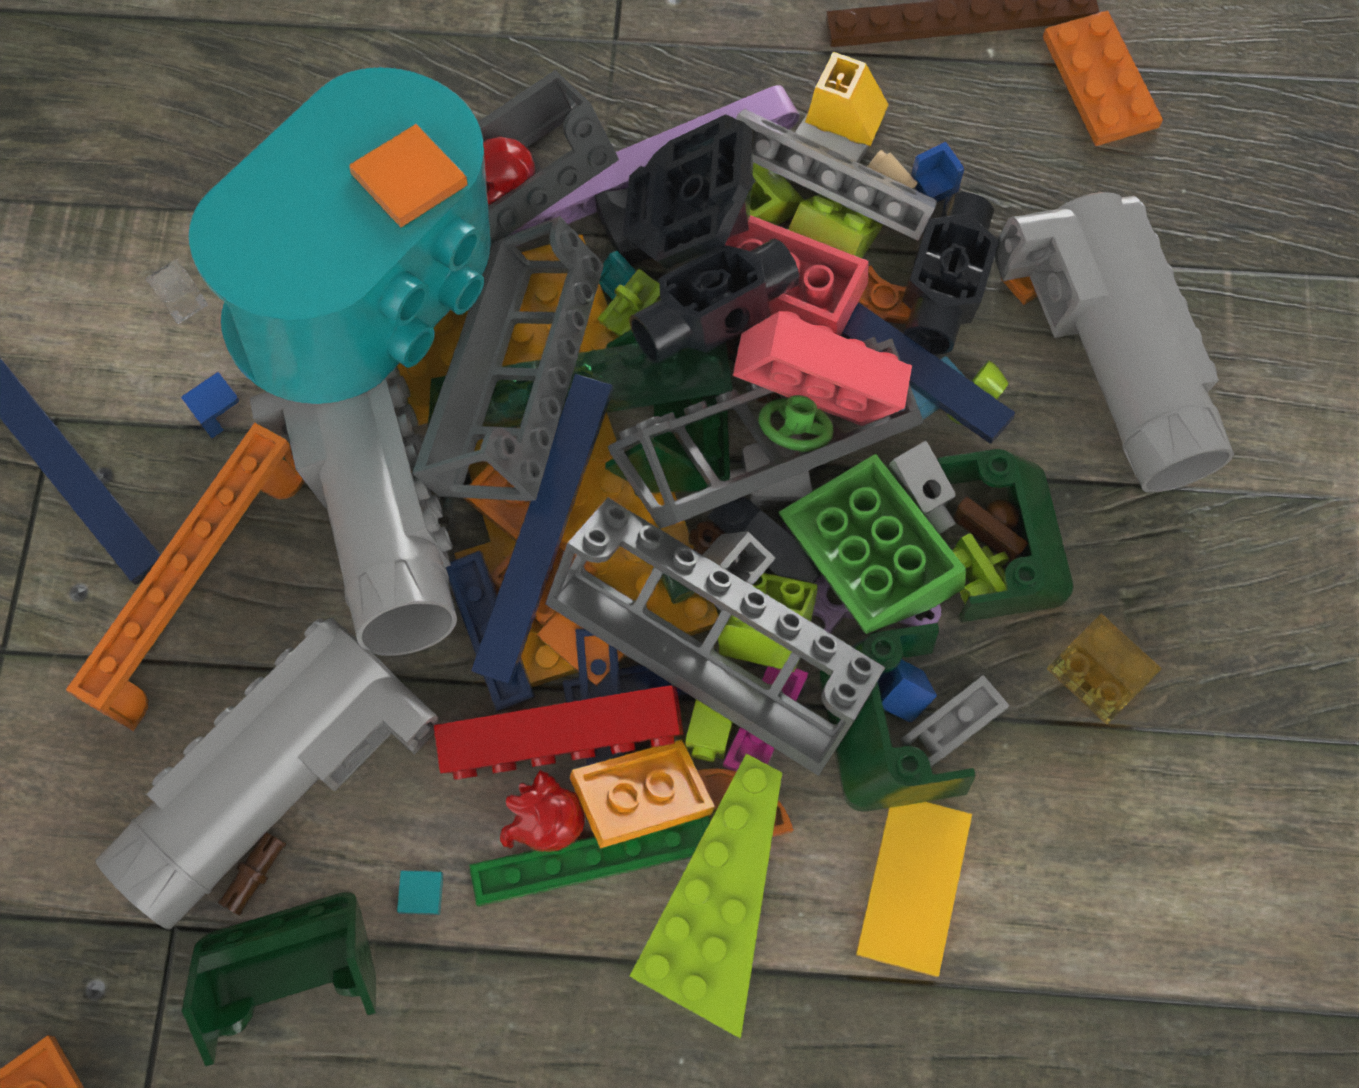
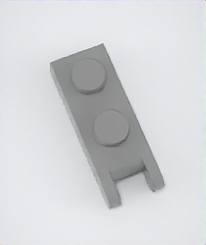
M982 675L902 737L900 741L904 746H908L918 738L932 754L928 758L932 768L1003 713L1010 705L988 679Z

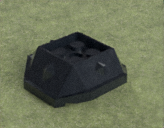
M725 114L668 141L654 153L645 167L639 166L629 175L623 236L667 269L705 254L716 247H721L726 244L728 238L748 231L751 192L756 181L753 177V130L743 121Z

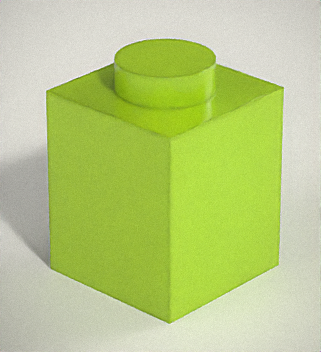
M696 699L685 740L686 749L692 751V757L702 761L714 762L715 757L724 759L733 722Z

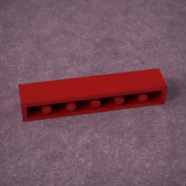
M673 685L433 725L440 774L453 773L454 780L478 777L477 769L492 767L493 774L517 770L516 762L531 760L532 767L556 764L555 756L571 754L572 761L596 757L595 749L606 747L611 748V754L635 751L634 743L649 740L651 748L675 744L674 736L684 735L677 687Z

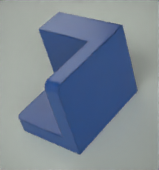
M944 142L915 157L911 176L918 182L915 187L917 191L938 202L958 192L964 167L947 142Z
M219 372L181 396L182 400L211 438L224 431L216 418L239 402V398Z
M902 659L894 670L882 673L877 681L883 709L908 722L914 721L937 697L925 672Z

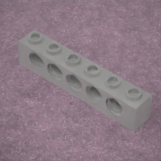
M747 109L737 114L736 119L743 121L753 130L752 157L754 163L919 241L935 209L937 200Z

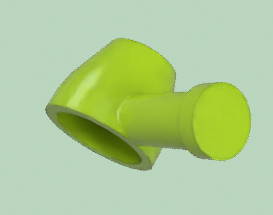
M990 360L983 365L971 381L996 399L1000 397L1009 384L1000 369ZM947 414L948 418L951 419L953 422H955L958 425H963L959 421L954 419L952 416Z

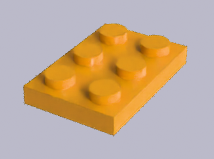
M682 739L675 741L673 745L649 748L573 769L569 778L600 848L709 816L715 808Z

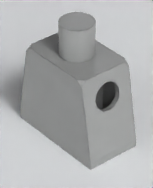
M794 434L790 438L802 440V435ZM772 442L783 457L800 452L786 449ZM758 443L748 445L742 449V468L730 470V479L769 464V458ZM804 471L747 495L748 500L760 510H783L812 492L809 471Z
M927 441L894 458L887 466L888 470L939 535L956 525L945 507L956 496L955 491Z
M747 531L722 534L703 554L704 557L750 585H753L776 559Z

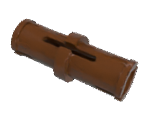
M266 832L260 838L245 863H239L236 868L239 870L238 874L217 903L241 916L243 909L259 884L264 885L268 877L265 875L283 847L285 848L286 843Z

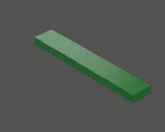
M702 817L604 848L599 847L595 836L576 840L566 848L558 851L532 850L470 864L476 906H485L690 859L710 823V817Z

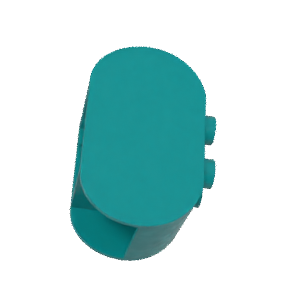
M365 68L340 75L327 82L201 199L192 215L189 226V246L192 258L204 282L224 301L221 312L223 339L234 363L249 380L277 397L300 403H332L356 397L380 384L399 363L410 368L420 362L433 343L435 325L450 310L457 315H461L468 311L476 302L484 286V276L482 274L487 266L491 248L484 144L480 126L473 112L448 87L424 75L395 68ZM417 124L467 176V186L400 228L351 175L349 165Z

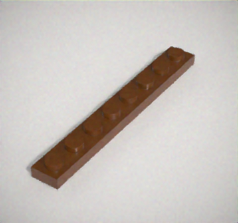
M934 0L827 11L826 24L830 47L832 48L1053 26L1100 13L1097 0Z

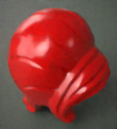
M495 137L483 142L488 206L535 175V162L532 154L521 142L513 138Z
M540 770L534 778V783L531 785L524 782L520 783L518 788L521 795L511 794L506 797V806L517 815L513 823L504 826L501 830L500 842L503 847L512 849L514 841H518L536 851H558L572 844L583 831L586 815L576 793L561 788L556 779L547 772Z

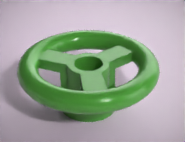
M795 395L790 398L773 400L763 406L759 413V425L763 433L772 442L786 449L800 452L814 451L826 446L833 437L834 430L830 418L825 412L817 408L813 400L805 396ZM776 411H779L785 419L784 426L778 431L770 422V416ZM803 433L819 436L811 440L790 438L794 434Z

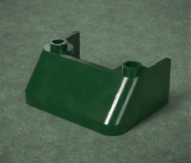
M631 329L606 344L608 352L633 366V386L639 395L654 403V417H661L673 412L675 418L678 419L686 416L683 409L702 401H706L707 407L716 405L715 397L727 393L726 376L723 369L714 359L702 351L687 347L662 362L654 364L639 348ZM728 410L685 426V430L720 481L730 479ZM667 432L654 437V439L650 437L671 492L701 491L707 488V483L673 433ZM642 443L625 451V454L650 492L661 493ZM614 458L605 463L606 470L628 481Z
M1002 449L937 458L950 484L982 480L991 487H1006L1009 501L1014 503L1020 514L1017 534L1029 543L1023 552V557L1010 562L1004 572L1006 591L969 596L959 615L960 621L980 620L1056 608L1063 605L1073 592V580L1044 470L1038 464Z
M938 623L877 632L851 647L884 666L885 669L882 673L889 672L900 664L902 658L932 654L939 633ZM820 670L819 676L821 692L831 677L822 670ZM878 683L875 684L854 722L834 751L844 799L851 808L861 812L965 796L968 794L976 777L974 768L933 775L929 759L922 750L913 746L892 748ZM825 707L827 721L834 725L838 724L841 719Z
M350 892L337 893L226 927L205 935L195 944L181 1011L205 1067L214 1064L218 1037L224 1035L232 1036L243 1031L253 1017L254 1007L333 982L334 988L339 995L349 997L360 996L367 1016L376 1013V972L362 912L355 894Z

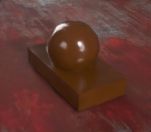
M966 496L958 505L953 520L959 526L971 533L985 546L988 545L996 554L1006 552L1010 558L1008 563L1022 556L1029 543L1014 532L1020 524L1019 510L1014 503L1006 499L994 500L983 509Z

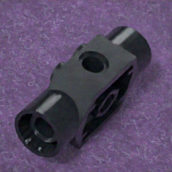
M956 192L949 195L945 200L941 216L928 220L902 298V302L911 309L904 335L932 354L951 352L954 348L960 325L972 322L982 301L999 240L989 232L994 208L987 199L974 193Z
M771 239L751 251L727 245L716 247L659 278L661 299L630 316L629 322L633 336L641 351L654 364L662 362L687 347L709 352L770 317L768 302L799 284L800 277L796 262L787 247L777 239Z

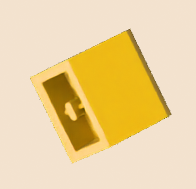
M833 52L815 87L805 123L813 125L821 131H830L846 137L854 143L871 146L889 104L866 63Z

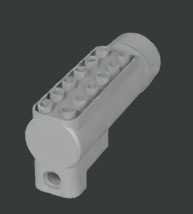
M1097 192L1078 197L1058 209L1010 217L998 237L999 243L995 253V261L1002 280L1006 281L1030 276L1054 338L1079 334L1122 441V448L1142 490L1145 492H1162L1176 489L1203 479L1229 463L1234 456V452L1219 411L1208 394L1211 388L1219 381L1215 364L1209 359L1202 343V335L1199 329L1195 327L1191 318L1187 301L1181 295L1176 284L1173 269L1165 259L1160 247L1159 237L1154 233L1147 218L1145 205L1134 195L1121 197L1115 193Z
M395 367L380 384L371 390L339 402L322 404L300 403L277 397L267 391L250 397L254 421L289 442L296 471L325 509L327 508L343 576L344 597L351 611L360 647L362 649H369L373 654L405 655L429 648L447 637L457 622L448 586V572L445 568L451 566L447 550L452 549V543L444 526L440 528L438 518L444 515L437 496H432L430 489L412 474L423 441L419 434L415 435L413 427L419 425L411 404L407 405L405 398L411 396L404 377H397V368Z
M320 618L313 622L304 633L306 638L295 649L292 647L286 649L276 659L274 663L276 667L265 678L261 676L247 687L244 692L246 697L235 708L230 706L222 711L214 721L215 727L204 738L202 736L197 737L183 751L185 757L173 768L167 767L162 770L152 781V786L154 787L146 794L154 802L136 818L134 817L122 834L95 859L97 866L107 879L132 904L163 928L170 930L205 894H210L221 878L319 778L335 792L391 734L415 755L435 734L433 725L441 724L438 716L412 693L369 649H362L358 644L357 638L335 619L328 618L324 621Z

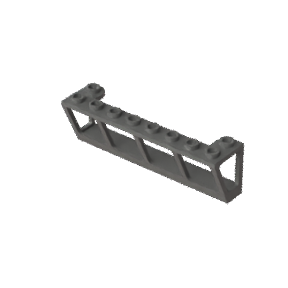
M556 70L478 121L483 142L495 137H508L518 140L526 148L563 123L564 135L572 150L544 169L541 168L533 157L535 175L488 206L491 245L492 242L505 238L619 160L591 103Z
M561 216L492 242L488 263L482 274L484 276L483 289L476 302L468 311L412 472L437 496L532 501L537 498L604 267L598 256L586 246L576 231L571 229ZM550 233V245L560 261H530L515 246ZM532 274H567L556 312L519 311ZM518 323L552 324L538 369L501 367L514 326ZM498 380L534 381L520 428L482 427ZM483 439L480 450L474 451L477 441ZM486 461L514 487L463 485L470 464Z
M875 337L862 341L866 344V347L878 352L883 351L894 354L900 361L892 338L877 343ZM752 383L746 386L748 392L739 396L735 389L715 397L716 405L707 407L706 401L699 402L683 409L686 416L678 419L675 418L672 412L635 424L636 426L619 432L621 440L609 445L608 449L659 529L916 427L923 424L924 421L909 384L904 411L895 412L847 433L840 432L830 418L834 432L831 441L826 446L814 451L797 452L783 457L772 441L763 433L758 421L747 407L748 402L775 392ZM733 409L742 419L770 462L767 465L727 481H720L685 430V426ZM667 432L674 434L707 483L706 489L674 501L650 437L654 438ZM640 442L642 443L664 499L663 506L657 503L624 452L625 448Z
M607 498L567 543L545 605L818 776L854 722L885 669L884 666L610 498ZM621 546L654 568L637 600H632L584 569L586 561L594 563L605 562ZM663 573L722 609L704 642L696 640L647 609V602ZM731 615L791 651L789 658L773 684L765 683L714 650V645ZM800 658L831 676L823 688L821 697L826 709L841 719L838 724H831L782 692L783 686Z

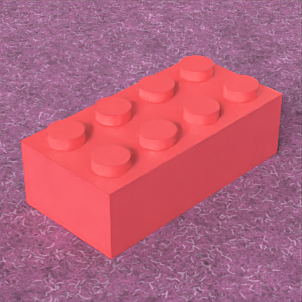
M750 215L749 230L728 238L725 245L751 251L771 239H777L790 251L799 271L800 280L798 286L768 302L770 316L779 311L792 312L797 314L800 320L812 325L829 327L833 330L834 334L841 336L868 284L869 261Z
M779 311L741 333L733 376L789 398L795 395L808 397L816 403L818 409L864 426L905 409L912 366L899 361L898 357L894 354L870 349L860 340L846 339L836 335L829 327L812 325L800 320V317L795 313Z

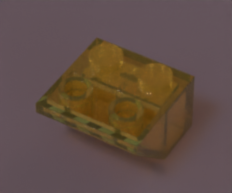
M1101 613L1046 669L1107 725L1162 668Z

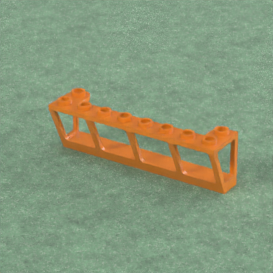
M254 422L66 688L69 694L132 731L136 729L148 709V698L142 689L128 681L259 491L276 499H288L294 496L305 481L296 471L291 445L286 439Z

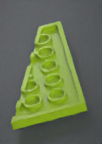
M748 754L742 760L629 976L740 1039L782 779V772Z

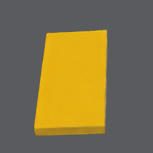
M928 802L888 808L856 956L939 977L972 814Z

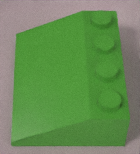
M877 454L872 455L778 512L780 518L865 634L930 610L965 589L966 568Z

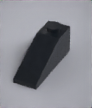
M744 496L714 508L707 516L725 534L749 532L776 558L768 569L777 576L814 584L822 575L799 542Z

